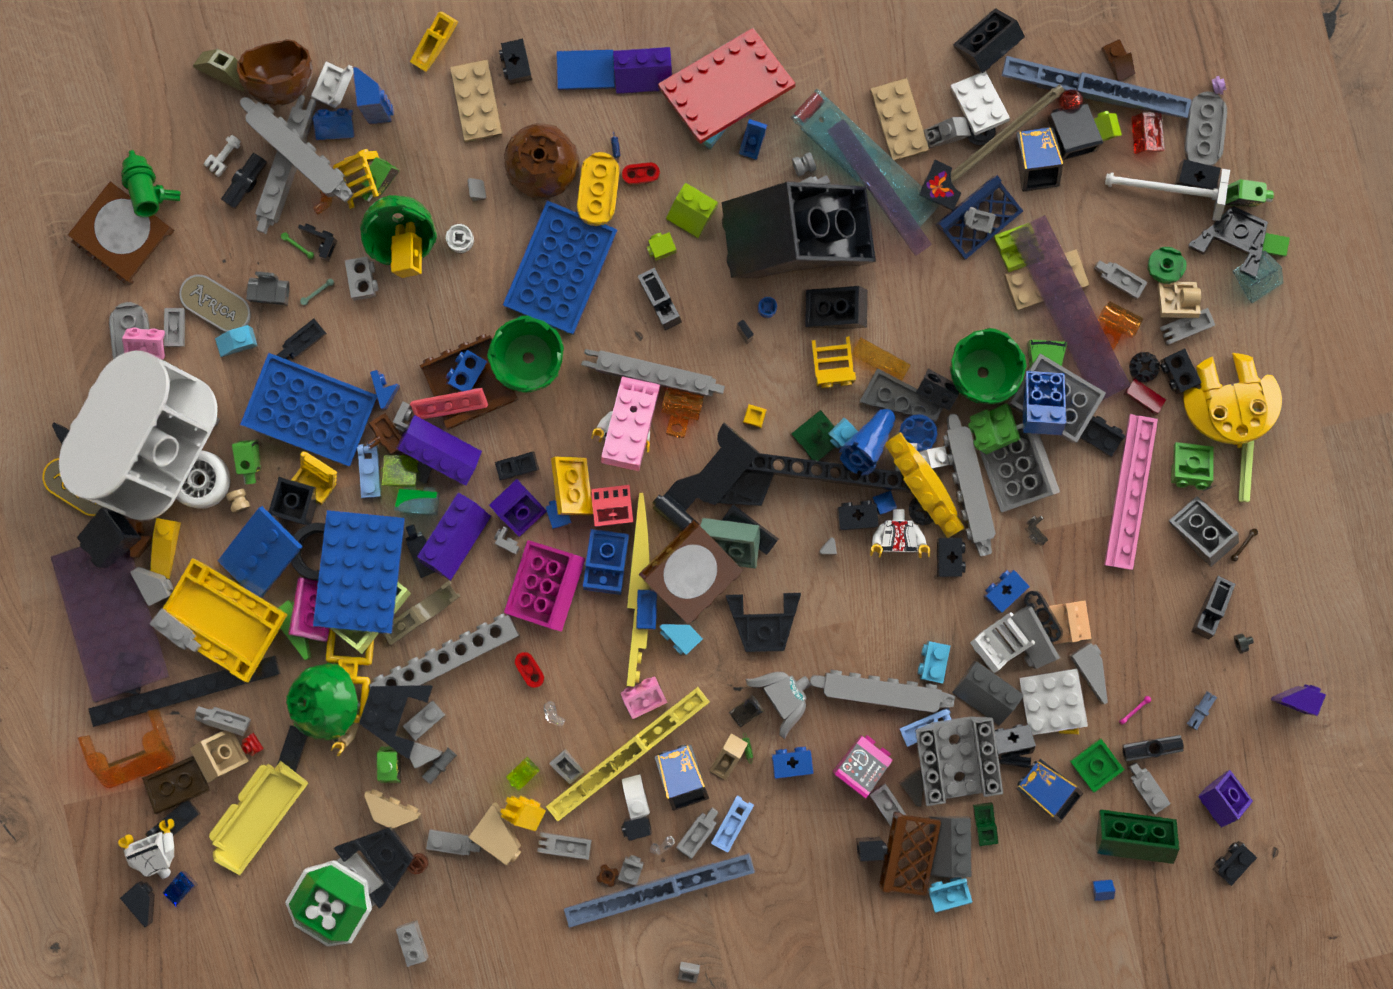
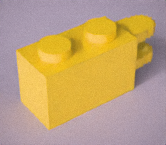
M408 222L406 228L403 224H399L396 226L395 236H392L391 272L401 278L422 274V238L416 235L413 222Z
M521 795L519 798L511 796V798L507 797L506 802L508 804L505 809H501V817L515 826L536 831L546 812L545 809L540 807L541 803L534 799L529 800Z

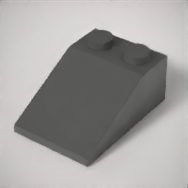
M1198 496L1169 520V523L1188 545L1210 567L1239 543V533Z

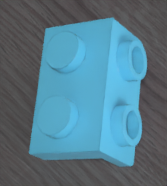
M955 877L946 884H943L942 881L931 884L932 887L928 890L935 913L972 903L966 878Z

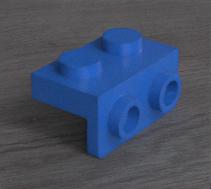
M339 108L336 111H329L328 109L318 110L313 117L316 140L354 138L353 110H348L347 108Z

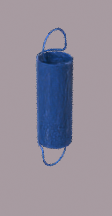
M613 134L614 137H611L613 158L617 159L621 157L618 137H615V134Z

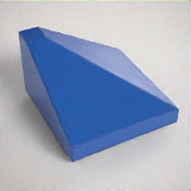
M891 491L873 497L874 503L877 504L879 515L897 509Z

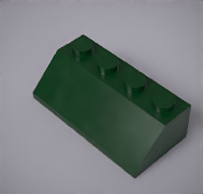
M1100 809L1096 834L1097 854L1174 864L1180 850L1177 819Z

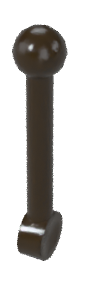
M1253 528L1250 530L1248 538L1236 554L1231 556L1233 562L1238 561L1240 553L1252 537L1258 534L1257 529Z

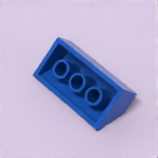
M353 67L357 106L369 124L392 122L391 116L394 115L393 104H391L388 96L385 95V91L363 71Z

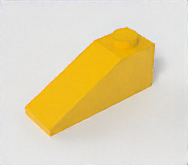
M156 518L150 571L170 579L181 522Z

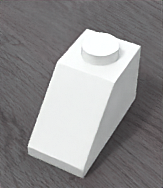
M641 775L622 779L630 818L650 814Z

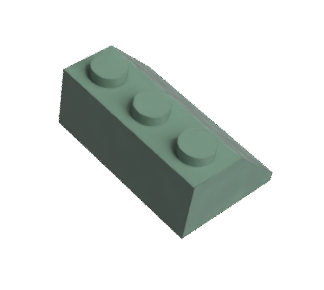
M702 519L700 526L739 567L756 569L760 543L759 525Z

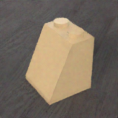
M495 802L469 838L507 865L509 862L514 863L519 856L521 844L508 821L501 817V808Z

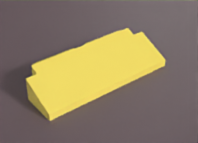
M281 761L276 768L270 764L259 766L239 793L238 799L240 802L238 805H230L209 834L212 844L216 846V849L213 851L214 861L241 875L308 785V782Z

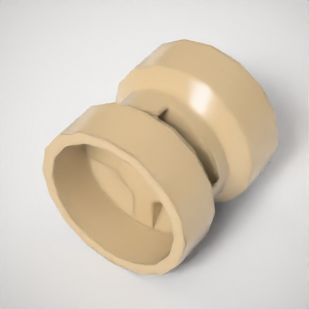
M238 489L226 494L227 500L231 502L230 509L232 513H237L251 507L249 501L245 498L246 492L244 489Z

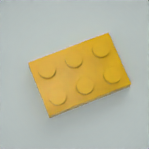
M551 458L558 515L593 514L587 458Z

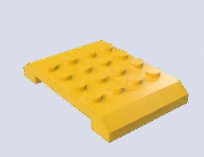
M194 558L191 559L163 607L193 631V634L196 635L194 640L201 645L198 652L229 670L231 674L244 682H249L287 617V614Z

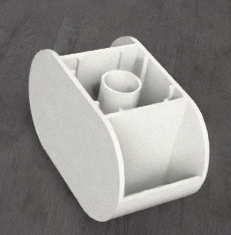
M130 351L116 357L103 369L96 383L90 388L89 396L77 418L72 422L70 431L63 442L59 457V470L64 485L74 495L135 520H150L160 516L173 504L213 430L217 418V401L213 391L205 382L150 353Z

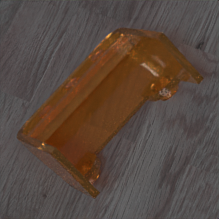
M159 709L147 711L154 730L144 734L142 738L144 750L117 761L108 763L107 757L103 753L96 752L90 735L78 737L88 768L104 787L113 788L171 766L175 762V752Z

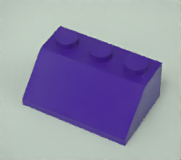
M670 47L613 51L616 94L660 91L658 84L672 76Z

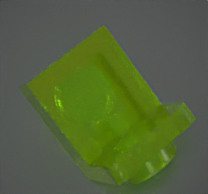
M527 756L506 778L519 791L540 769Z

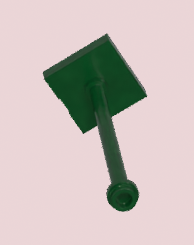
M819 410L791 433L812 460L819 461L835 448L830 442L832 438L828 434L835 426L822 410Z

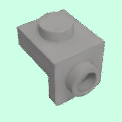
M970 207L969 211L965 213V226L969 229L991 234L996 215Z

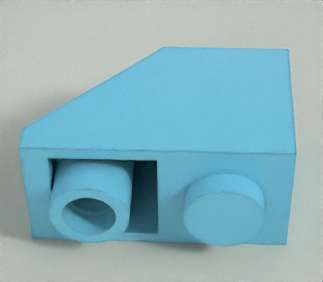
M662 624L660 626L662 636L667 641L671 638L675 643L673 647L680 655L683 652L687 655L703 640L690 625Z

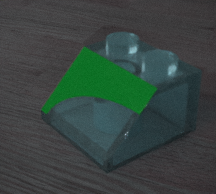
M404 486V489H399L394 511L438 516L440 493L435 492V488L424 487L423 491L416 490L415 486Z

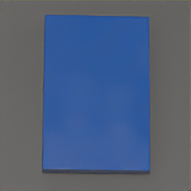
M614 50L557 51L558 90L615 88Z

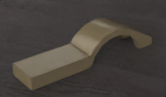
M451 581L443 584L433 594L393 620L392 634L383 633L390 645L399 641L461 597L451 587Z

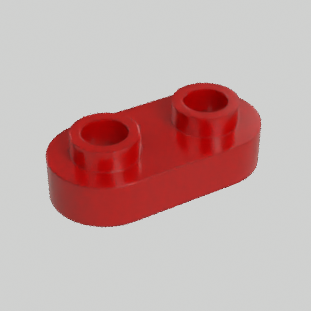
M652 162L630 164L622 170L624 182L630 185L652 183L657 181L660 176L659 167ZM651 170L654 172V175L648 176L647 172ZM633 172L635 177L629 178L628 174Z
M528 652L519 653L515 658V666L526 684L532 688L541 686L545 677L536 660ZM523 658L528 659L527 665L521 663ZM533 674L538 675V681L534 682L531 679Z

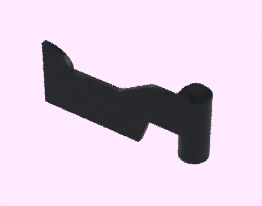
M725 422L720 427L717 435V441L721 448L700 473L678 479L663 496L659 494L652 502L655 505L653 509L679 532H682L693 520L697 522L686 512L696 498L716 505L760 453Z

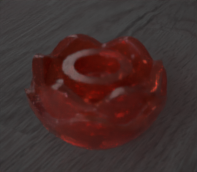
M1073 89L1064 91L1059 98V104L1064 109L1078 108L1083 102L1082 95Z

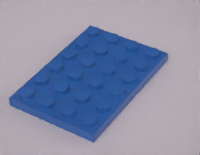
M547 200L503 306L523 315L543 320L552 327L574 335L618 230L606 224L601 226L588 225L581 220L577 212Z
M268 353L240 425L350 467L377 395Z
M327 510L314 612V627L392 634L405 518Z

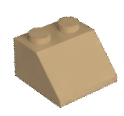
M225 730L190 748L207 783L249 762L235 734Z

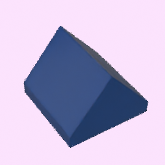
M1112 879L1092 881L1094 901L1114 899L1115 888Z

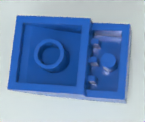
M591 529L583 590L621 595L629 534Z

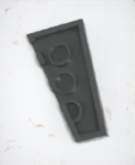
M878 368L859 402L908 415L921 414L933 421L938 419L943 409L940 405L917 394L916 388Z

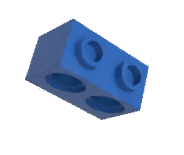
M465 350L464 353L460 352L455 362L458 364L455 369L451 368L446 376V379H448L446 384L460 392L472 389L487 363L486 360L469 350ZM467 358L474 360V367L472 369L465 366ZM458 374L463 375L465 378L463 385H458L455 381Z

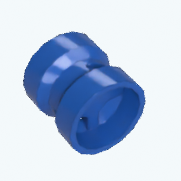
M772 297L762 298L758 305L760 316L763 318L773 317L777 311V302Z

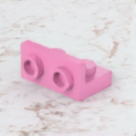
M127 329L122 338L124 353L144 351L163 360L165 357L163 345L165 331L158 329Z
M656 677L646 678L634 687L629 686L621 692L622 699L632 719L667 703Z

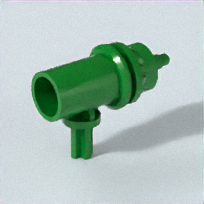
M129 150V157L122 162L121 178L122 185L129 191L134 213L139 217H150L159 211V204L163 200L180 201V191L165 190L162 185L158 184L154 186L156 176L152 167L147 163L146 158L136 155L134 150Z

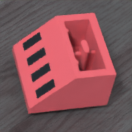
M630 485L591 489L595 527L634 523Z

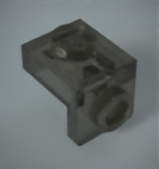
M1034 515L1026 522L1028 526L1025 530L1030 534L1028 538L1032 543L1041 546L1048 539L1036 525L1044 518L1042 515L1038 517Z

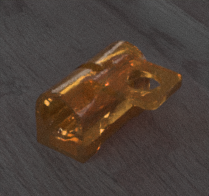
M1109 301L1098 318V321L1104 323L1105 326L1097 340V344L1109 351H1113L1122 334L1131 338L1136 335L1144 318ZM1106 334H1110L1114 338V342L1111 345L1103 341Z
M666 388L661 413L670 415L666 431L667 435L678 438L685 437L689 419L699 421L704 396ZM679 425L682 427V431L675 432L672 430V426Z

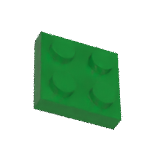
M1101 738L1070 760V763L1093 793L1125 770Z

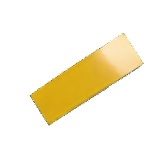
M438 12L431 27L426 30L410 62L427 72L449 40L458 21L444 12Z

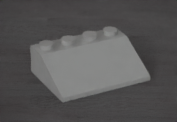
M1039 354L1028 371L1065 373L1066 426L1060 436L1071 443H1077L1106 392L1044 355ZM1025 376L1018 391L1011 396L1007 403L1023 413Z
M1023 423L1016 426L1020 440L987 455L980 451L1001 513L1060 492L1040 434L1023 433Z

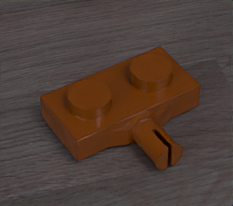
M386 413L369 422L368 425L375 434V438L366 442L369 449L380 444L390 456L399 451L396 447L402 436Z

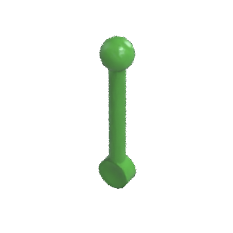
M287 233L281 234V238L284 241H288L291 244H293L295 247H297L299 250L305 253L308 259L314 258L313 252H308L294 240L289 238V235Z

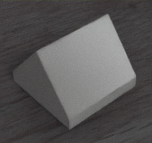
M833 537L830 538L819 550V553L836 555L835 539Z
M681 962L678 979L697 983L700 965Z

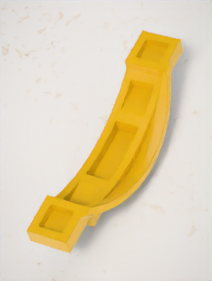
M901 432L887 440L885 446L904 476V481L922 508L927 510L935 524L940 526L946 537L949 538L964 529V525L958 518V513L946 488L928 462L912 444L907 442Z

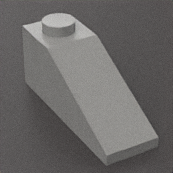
M1087 643L1069 656L1099 702L1105 705L1108 703L1103 661L1100 657L1102 653L1096 644Z

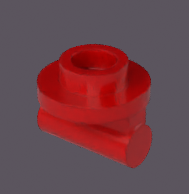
M254 733L242 740L241 748L245 754L253 756L264 749Z

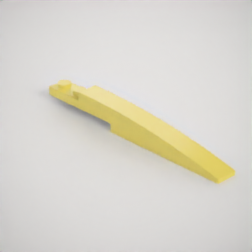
M639 493L627 608L635 609L627 686L633 687L635 683H639L640 671H637V663L641 664L642 652H639V648L647 649L648 629H636L638 590H650V586L638 575L650 563L648 527L643 493Z
M699 687L695 688L546 806L558 822L710 701Z

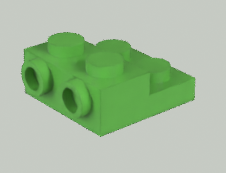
M1007 403L991 411L986 409L970 416L971 422L968 425L971 432L975 433L976 436L974 445L977 450L986 455L1020 440L1010 405Z
M1175 442L1173 464L1171 466V483H1176V486L1180 488L1192 485L1198 490L1210 487L1213 482L1214 447Z

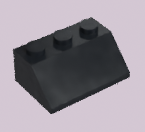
M995 8L956 41L953 46L971 67L983 74L1010 49L1016 46L1025 35L1016 19Z

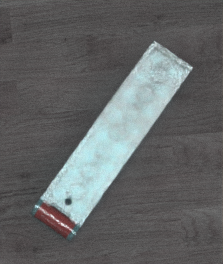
M816 89L791 116L793 122L855 181H859L863 186H866V189L913 233L940 206L918 195L922 186L819 89Z

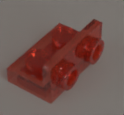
M1143 112L1132 116L1134 153L1165 151L1162 113Z

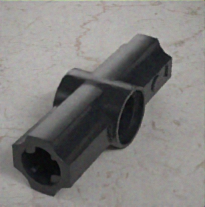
M253 152L243 168L238 169L233 175L232 183L221 200L236 209L246 193L251 192L255 187L257 177L268 162Z
M1181 735L1148 739L1122 745L1125 761L1159 757L1160 755L1184 751ZM1152 743H1155L1157 746V750L1154 753L1149 751V746Z

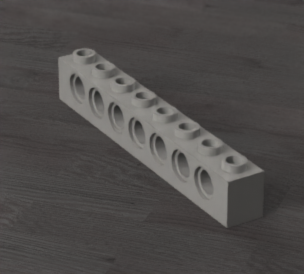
M503 613L493 618L495 622L489 625L485 622L476 627L477 631L473 633L467 631L459 635V640L453 642L451 639L441 644L443 648L437 651L433 648L424 653L425 657L421 659L415 657L407 661V666L401 668L399 665L390 670L391 674L385 677L381 674L373 678V683L369 684L370 688L371 686H388L387 683L390 679H394L397 686L423 685L520 635L510 615L505 616ZM493 627H498L501 630L498 638H494L491 635ZM477 635L481 636L484 640L480 647L474 644V638ZM459 644H463L466 647L464 655H459L456 651ZM442 653H446L449 656V661L446 664L441 663L439 660V656ZM426 661L432 666L428 673L422 669V664ZM408 670L414 673L412 681L405 679V673Z

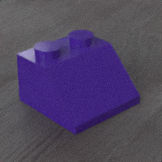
M518 479L489 504L494 512L519 537L547 512Z
M1304 684V687L1296 686L1273 696L1271 701L1306 715L1318 716L1326 694L1320 692L1321 688Z
M1228 770L1206 786L1198 796L1221 828L1239 820L1253 802L1231 770Z

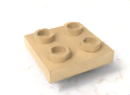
M1158 282L1157 290L1161 317L1199 318L1201 314V289L1197 288V282H1174L1171 284Z

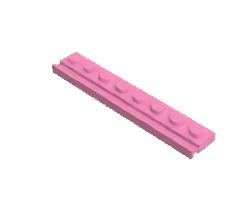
M1133 414L1129 415L1104 562L1106 566L1133 570L1158 419Z

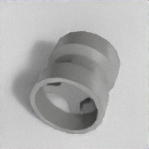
M810 152L804 154L801 158H792V163L798 177L804 175L807 171L812 172L816 170V165Z

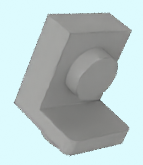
M402 402L393 420V423L397 424L396 428L403 432L408 427L404 421L409 420L413 411L410 410L411 405L406 402Z
M508 528L498 529L494 537L496 540L495 544L517 555L520 547L516 546L518 542L509 537L507 540H504Z
M630 855V857L625 856L618 880L637 885L644 862H641V858Z

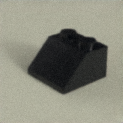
M279 477L268 512L273 516L304 525L311 524L316 509V487Z

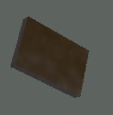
M194 756L142 778L154 814H159L210 791L208 783Z

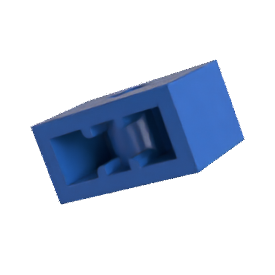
M1006 570L999 576L1001 580L996 585L992 583L985 590L987 593L984 597L999 613L1004 612L1030 587L1015 570L1010 572ZM1002 586H1003V587H1006V586L1009 587L1008 590H1007V591L1009 592L1008 594H1007V593H1004V594L1001 593V592L1003 591Z
M796 747L793 752H787V749L775 750L776 754H772L775 779L814 774L811 750H806V747ZM790 757L798 761V763H794V767L787 764V761H790Z

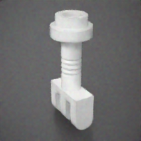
M233 135L226 138L228 143L217 157L210 154L203 164L205 167H209L213 163L209 168L211 172H214L219 167L215 173L218 177L227 168L223 161L234 147L237 149L240 147L241 141Z

